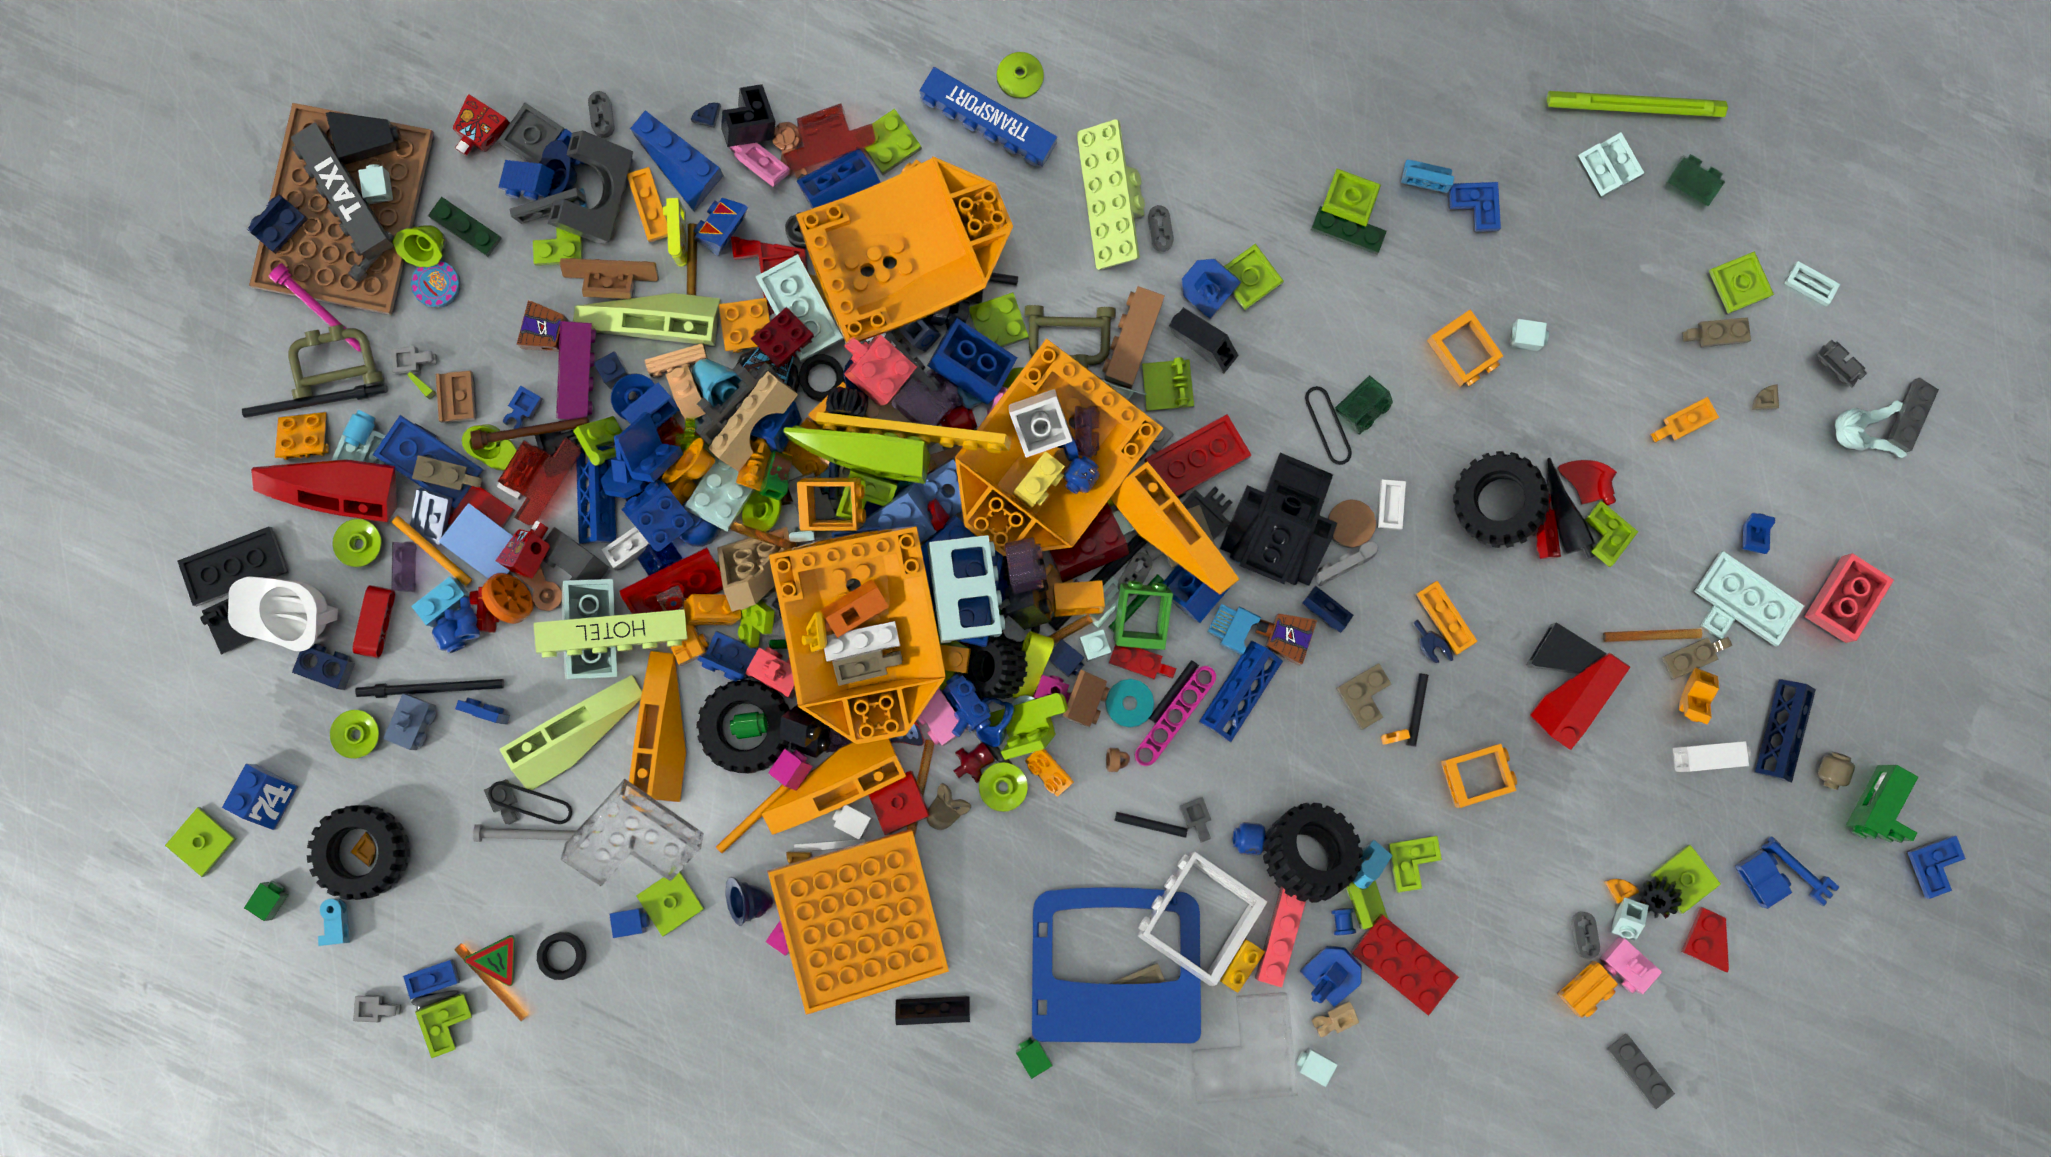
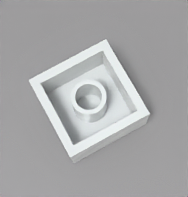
M1055 389L1008 405L1009 413L1025 457L1072 442L1071 432Z

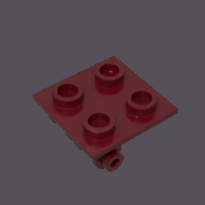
M786 307L758 331L751 340L779 369L781 366L785 367V364L792 359L791 355L794 358L796 357L794 354L796 351L802 352L800 347L803 349L809 343H812L811 339L814 338V334Z

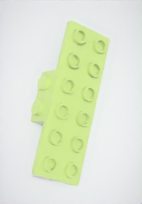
M1115 119L1077 132L1096 268L1099 270L1140 258L1134 218L1145 216V201L1141 195L1140 188L1141 176L1137 169L1126 166L1120 121Z

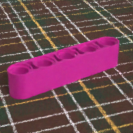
M1202 666L1192 674L1175 699L1134 752L1135 761L1139 765H1152L1215 683L1216 673L1212 668ZM1206 671L1210 674L1211 680L1208 684L1199 682V672ZM1187 690L1193 691L1196 695V700L1192 704L1184 701L1183 694ZM1171 710H1178L1181 713L1182 717L1179 723H1173L1169 720L1168 716ZM1157 729H1163L1167 734V738L1163 743H1159L1154 739V732ZM1147 748L1152 752V759L1149 762H1143L1139 758L1141 749Z

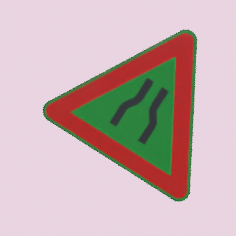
M509 935L466 956L464 961L466 964L499 982L511 986L513 984L515 937Z

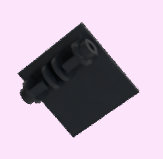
M229 598L202 610L203 616L200 617L204 625L208 624L221 655L256 639L240 634L231 627L228 620Z

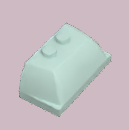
M613 579L568 580L562 582V620L615 616ZM616 647L607 648L606 653L593 654L592 649L582 650V655L567 656V652H564L566 679L617 677Z

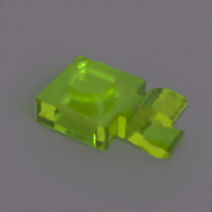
M686 418L684 434L676 433L674 446H680L682 452L697 438H701V436L695 435L696 419Z

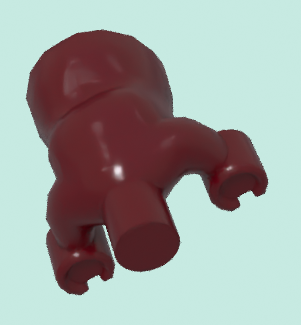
M982 742L969 753L962 747L955 752L959 757L961 765L953 771L958 778L968 773L978 783L982 776L981 769L995 762V759Z

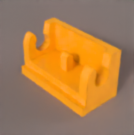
M1102 580L1053 585L1055 617L1103 613L1105 602Z

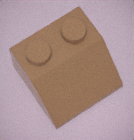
M1080 669L1067 703L1068 710L1063 714L1062 718L1090 728L1091 723L1096 725L1101 713L1100 710H1097L1100 700L1105 702L1110 689L1105 687L1107 681Z

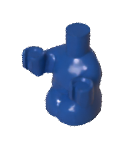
M469 597L460 598V610H445L446 619L457 620L458 628L455 630V639L464 641L480 637V630L477 627L478 618L471 608Z

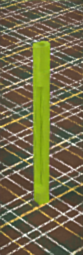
M1548 91L1547 105L1554 108L1726 117L1728 110L1727 102L1721 100Z

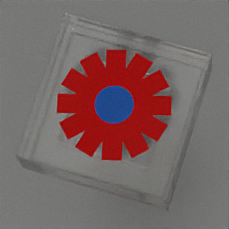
M678 585L656 595L663 611L684 609L683 604L686 598Z

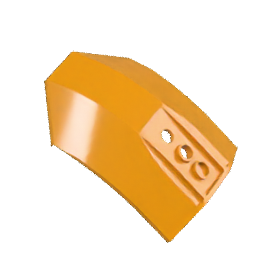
M934 156L899 175L865 190L796 214L814 270L846 343L853 337L860 342L915 322L954 305L986 288L1013 229V224L996 183ZM886 257H893L896 259L897 265L892 269H888L883 265V260ZM869 266L873 268L874 273L866 277L860 271L863 267Z
M1046 338L976 430L1006 434L1011 441L1010 450L992 453L984 448H977V450L962 448L955 457L964 526L977 536L989 535V542L993 541L995 550L1003 556L1073 547L1156 439L1163 427ZM1055 389L1071 436H1073L1076 443L1079 458L1087 457L1098 465L1099 479L1088 493L1078 492V494H1075L1065 487L1067 482L1062 478L1056 487L1051 484L1046 490L1049 495L1041 506L1036 503L1030 509L1016 498L1013 492L1044 452L1025 457L1009 413L1008 405ZM1075 414L1083 418V425L1078 429L1072 428L1069 424L1070 417ZM1055 447L1046 450L1047 453L1065 466L1061 471L1063 474L1072 462L1067 460L1064 449Z
M917 526L862 532L821 540L769 554L798 707L857 745L907 735L946 678ZM855 578L863 585L872 579L889 607L851 630L895 621L900 647L882 650L884 656L901 650L903 661L900 665L886 667L887 675L838 686L832 661H826L824 649L811 652L810 644L803 645L802 636L807 635L806 627L815 612L821 611L824 607L851 592L847 587L848 580ZM826 630V636L835 634L833 630L829 633Z

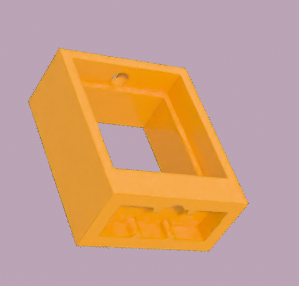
M1471 309L1431 335L1427 340L1459 387L1465 383L1468 386L1474 384L1480 379V373L1485 370L1490 373L1500 366L1498 361L1503 357V354ZM1469 324L1491 355V358L1468 374H1465L1443 341Z
M803 478L797 482L800 531H857L865 523L866 511L862 509L865 488L864 485H861V478ZM851 486L852 520H816L814 487Z
M1495 744L1441 761L1455 808H1462L1516 791L1517 778L1514 771L1509 769L1507 763L1510 761L1509 753L1505 747H1502V744ZM1494 752L1505 787L1467 798L1457 763Z

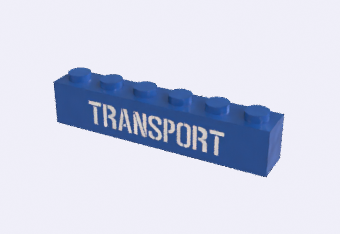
M933 67L919 90L920 98H922V102L931 108L936 106L943 110L942 113L952 120L957 118L963 122L962 124L967 129L980 131L988 141L1001 143L1004 145L1005 150L1014 155L1018 153L1024 156V160L1033 166L1038 164L1043 167L1057 144L1056 135L936 67Z

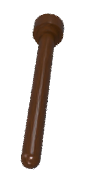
M587 417L492 433L482 432L480 429L471 431L470 434L473 449L479 450L484 449L491 442L575 429L580 425L590 423Z

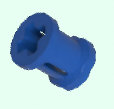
M1353 908L1331 910L1335 917L1336 930L1334 935L1356 933V929L1353 928L1351 914L1354 912Z

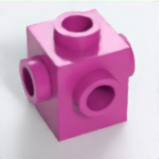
M1042 675L1033 697L1038 699L1054 693H1061L1064 695L1066 703H1068L1070 693L1067 692L1069 684L1063 683L1064 680L1058 676L1050 675V677Z

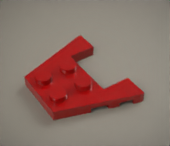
M735 236L731 237L733 258L739 260L759 257L761 273L797 254L808 272L805 249L762 243L757 240H746ZM767 300L768 313L770 316L774 314V311L769 301Z

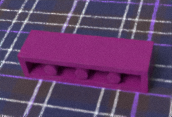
M560 321L557 419H576L592 415V401H588L589 391H593V377H589L590 367H594L595 360L594 353H590L591 343H595L596 329L591 328L592 323Z

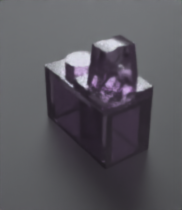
M911 378L893 398L892 406L912 423L939 426L951 412L955 404L951 400L957 394L958 389L950 383L943 392L939 390L935 392L933 390L930 394L928 392L929 388L919 380L916 382Z

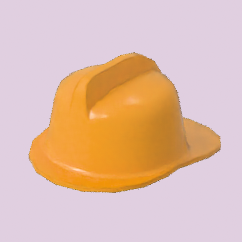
M697 438L683 452V455L664 472L662 477L664 483L669 484L679 477L689 480L698 479L709 471L715 463V458L703 447L704 440L702 438Z

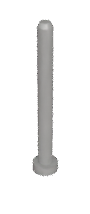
M475 824L473 840L474 842H481L482 838L580 841L584 838V833L582 831L493 829L483 828L482 824Z

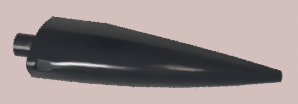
M1548 458V482L1551 503L1555 512L1558 532L1566 550L1565 552L1568 555L1583 549L1586 558L1591 559L1595 557L1591 551L1593 550L1592 545L1596 543L1587 522L1567 494L1552 459Z

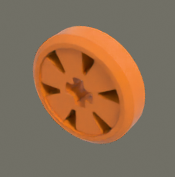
M496 573L482 587L484 604L498 619L516 624L522 622L531 614L534 606L532 595L526 585L518 578L506 573Z

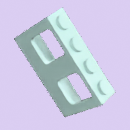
M989 535L929 542L927 549L940 644L950 643L954 640L986 636L999 637L1002 634V630H1005V620L1003 615H999L998 605H1002L1000 590L996 591L995 581H998L997 566L992 564V556H995V547L993 541L989 542ZM982 547L986 575L956 578L953 572L951 552L957 549ZM989 596L992 625L963 628L960 624L958 600Z

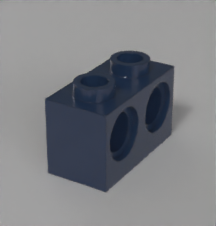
M315 643L311 648L299 652L292 673L336 689L345 690L355 665L354 662L348 660V655L337 651L334 652V655L325 652L326 647ZM315 655L317 657V664L311 668L309 660ZM338 663L340 672L334 676L332 674V667Z

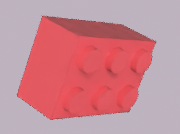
M1853 553L1841 556L1804 617L1845 643L1857 641L1894 579Z

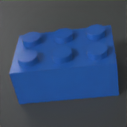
M957 318L946 331L927 366L988 405L999 393L1018 357Z

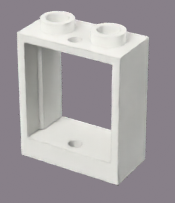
M1746 741L1673 748L1675 772L1749 766L1751 751Z

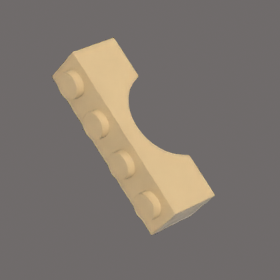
M767 371L749 396L744 399L736 413L728 420L719 435L714 438L708 449L718 459L739 472L753 454L750 446V434L755 424L766 415L772 413L783 414L798 394L786 383Z

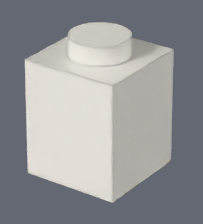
M847 804L843 808L841 807L836 810L833 816V820L836 821L834 827L861 840L872 817Z

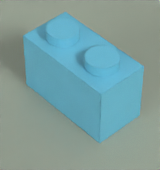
M449 576L411 607L425 625L435 627L437 625L436 621L445 617V610H457L461 607L460 598L469 597V593L458 579Z

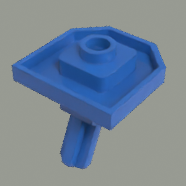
M1216 259L1197 260L1182 278L1183 296L1211 319L1242 281Z
M615 441L616 457L611 459V466L600 480L606 495L628 498L642 492L649 482L631 478Z
M1325 947L1300 970L1315 987L1311 992L1312 1001L1323 1003L1327 999L1334 1007L1362 983V965L1345 947Z

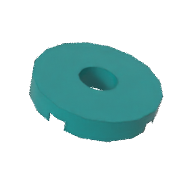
M1134 679L1121 680L1113 685L1107 694L1105 702L1110 718L1120 726L1128 728L1136 727L1146 722L1154 708L1153 694L1148 686ZM1132 696L1136 699L1137 706L1135 709L1127 710L1124 708L1123 700L1125 697Z

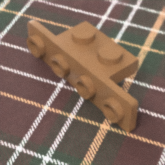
M576 258L560 259L563 277L584 278L582 287L583 297L631 299L634 280L658 281L655 262Z

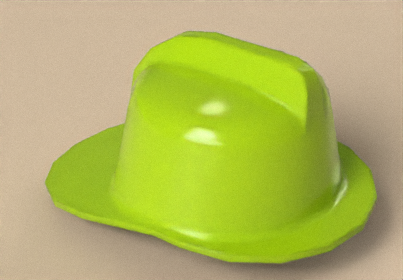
M490 424L476 425L468 428L463 433L461 440L463 448L472 457L496 470L505 471L515 465L518 457L517 449L510 440L491 442L484 449H473L470 432L480 429L482 432L486 431L487 433L500 431L496 426Z

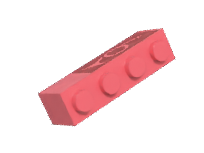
M1282 886L1279 890L1263 947L1265 953L1260 959L1255 979L1278 987L1283 986L1306 901L1297 900L1296 895L1290 897L1285 894V889Z

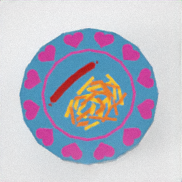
M439 261L438 264L431 267H417L412 275L411 288L416 299L425 306L440 308L447 306L455 300L460 290V279L452 266L445 261Z

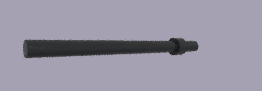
M385 384L373 386L359 385L355 386L354 389L242 408V415L244 418L355 398L363 400L368 399L372 395L387 393V388Z
M504 679L389 686L386 683L375 684L372 687H356L355 694L356 697L375 696L376 698H387L388 695H402L403 693L418 694L503 689Z

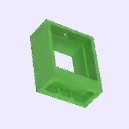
M1128 581V584L1121 583L1113 636L1117 646L1165 650L1173 593L1166 584L1152 583V586L1143 585L1139 581ZM1129 593L1161 596L1156 633L1124 631Z

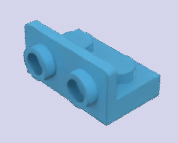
M1407 159L1401 183L1448 193L1453 186L1455 176H1452V169Z

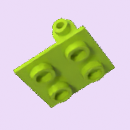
M1183 357L1174 358V361L1142 363L1144 391L1147 394L1145 395L1146 411L1194 407L1190 359L1183 360Z

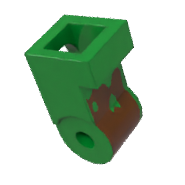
M772 451L759 492L760 495L779 501L784 497L789 485L787 483L793 460L792 456Z

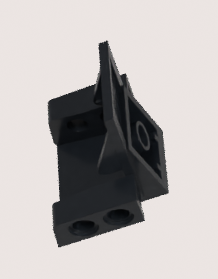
M1280 452L1265 491L1246 486L1231 519V523L1227 528L1220 549L1231 553L1230 558L1240 562L1239 566L1282 584L1288 582L1293 585H1297L1300 582L1309 586L1329 547L1337 526V522L1320 516L1333 474Z

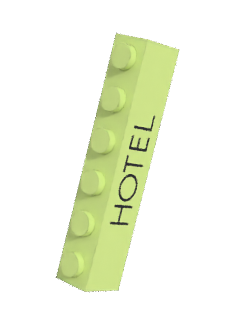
M685 609L534 623L536 654H542V658L557 657L558 652H567V656L582 655V650L591 649L593 654L606 653L607 648L617 647V651L633 650L632 646L642 645L643 649L657 648V643H667V647L682 646V641H687Z

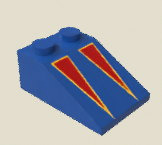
M721 198L719 202L714 200L707 210V213L710 214L705 222L700 220L693 231L696 233L694 240L719 256L744 220L748 207L745 204L726 198Z

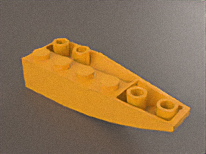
M1148 462L1131 473L1110 497L1113 504L1142 538L1219 595L1239 581L1238 576L1207 534Z
M650 651L636 725L627 797L680 802L687 752L676 658L672 653Z
M890 739L858 745L851 742L839 748L812 770L796 791L789 789L761 814L771 834L774 835L841 808L906 777L905 770Z

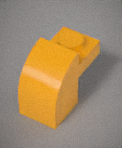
M1698 668L1693 670L1684 687L1679 703V711L1684 712V716L1694 722L1709 723L1712 718L1711 702L1719 690L1718 676Z

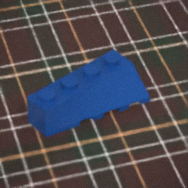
M645 110L630 129L635 138L695 212L724 175L719 166Z

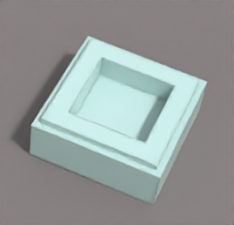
M1714 605L1700 626L1717 638L1723 639L1735 618Z

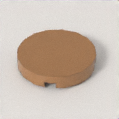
M1353 499L1342 501L1328 515V519L1337 522L1332 539L1343 547L1354 548L1361 546L1369 541L1375 532V515L1370 507L1362 501Z

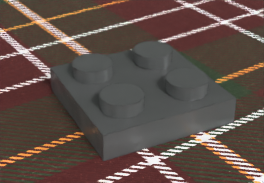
M524 102L498 142L527 162L541 164L542 153L545 147L550 142L557 140L564 127Z

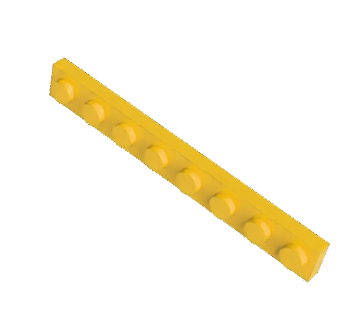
M817 412L815 420L822 430L879 435L887 432L905 439L908 436H915L925 441L926 445L934 442L948 448L959 445L968 450L984 448L992 453H1001V451H1009L1011 444L1006 434L823 412Z

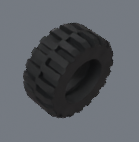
M1496 451V455L1492 456L1486 453L1482 455L1483 459L1471 461V466L1468 469L1464 468L1460 473V481L1456 480L1454 486L1456 492L1453 494L1456 515L1467 533L1472 538L1475 537L1478 542L1484 545L1488 543L1496 548H1500V545H1506L1507 548L1514 547V543L1520 542L1522 544L1528 541L1527 537L1530 535L1535 536L1539 532V526L1544 525L1546 513L1549 512L1550 508L1547 484L1538 467L1532 465L1531 461L1526 457L1522 459L1517 453L1513 452L1507 455L1504 451ZM1499 479H1509L1517 482L1522 487L1525 495L1524 506L1518 514L1510 519L1502 521L1491 520L1479 508V495L1489 483Z
M745 679L737 682H727L726 685L717 687L712 695H708L704 700L706 701L705 705L700 707L698 713L700 718L696 724V728L699 729L698 741L702 744V750L705 755L709 756L714 764L727 771L748 774L770 768L769 766L776 762L783 750L789 747V741L779 738L781 716L790 710L789 706L779 693L763 683ZM740 704L757 706L766 714L768 722V732L765 739L757 747L749 750H740L730 745L725 739L722 729L723 720L728 711Z
M1313 802L1311 805L1303 803L1298 807L1294 806L1272 824V827L1265 835L1266 840L1263 842V851L1267 852L1263 855V860L1269 866L1267 869L1269 876L1275 878L1276 882L1274 883L1278 888L1282 886L1285 889V894L1290 897L1296 895V899L1303 902L1309 899L1311 903H1317L1321 900L1331 899L1355 880L1357 871L1361 869L1362 861L1359 859L1363 856L1362 847L1358 846L1361 841L1359 835H1355L1353 831L1355 829L1352 823L1348 824L1346 822V817L1341 812L1335 813V809L1328 805L1323 808L1321 803ZM1297 835L1310 836L1323 846L1328 857L1327 871L1314 869L1302 859L1297 848Z
M351 805L332 811L330 816H324L320 820V827L313 829L311 834L315 836L314 840L308 841L307 848L311 849V855L306 856L307 863L312 862L313 868L309 870L312 877L317 876L319 880L316 883L321 888H327L328 894L340 896V899H367L387 892L392 888V884L398 883L401 879L399 874L401 871H405L408 863L404 862L405 857L410 855V849L405 848V843L409 842L408 836L403 835L401 832L404 827L400 822L394 821L395 816L391 813L383 812V809L379 807ZM354 829L367 830L372 834L378 846V858L375 866L369 873L361 876L350 874L343 867L339 857V848L343 838Z

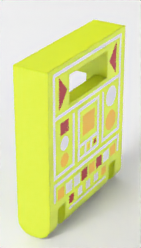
M666 198L663 216H667L668 252L677 266L684 267L687 265L686 210L679 198Z

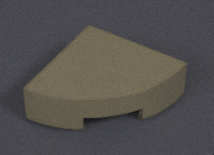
M1778 384L1761 390L1754 399L1752 410L1778 409Z

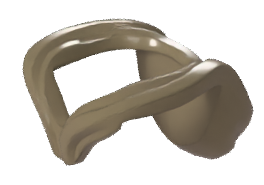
M942 783L937 789V797L928 809L930 817H927V823L934 829L944 830L951 826L961 815L968 813L971 809V804L962 799L953 800L951 790Z

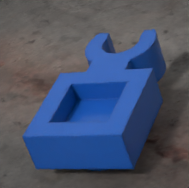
M520 385L508 405L514 410L512 413L505 415L503 423L508 425L510 420L516 419L517 423L513 429L522 428L524 416L531 419L543 398Z

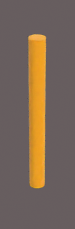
M399 515L393 519L392 523L463 585L467 587L473 579Z
M782 784L727 835L716 848L723 854L762 817L761 812L790 788Z

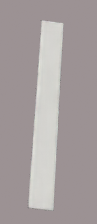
M865 839L795 844L794 852L847 848L864 843Z

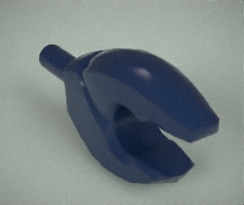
M1418 619L1414 621V625L1422 634V637L1419 638V643L1424 655L1432 662L1439 663L1437 656L1434 654V649L1439 647L1449 661H1453L1451 649L1445 639L1433 631L1427 632Z

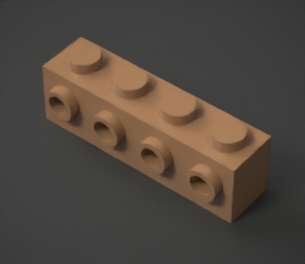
M1137 286L1135 293L1130 292L1126 305L1130 306L1128 314H1122L1118 325L1119 328H1122L1120 336H1114L1110 350L1114 351L1112 358H1106L1102 372L1106 373L1104 380L1132 389L1165 295Z

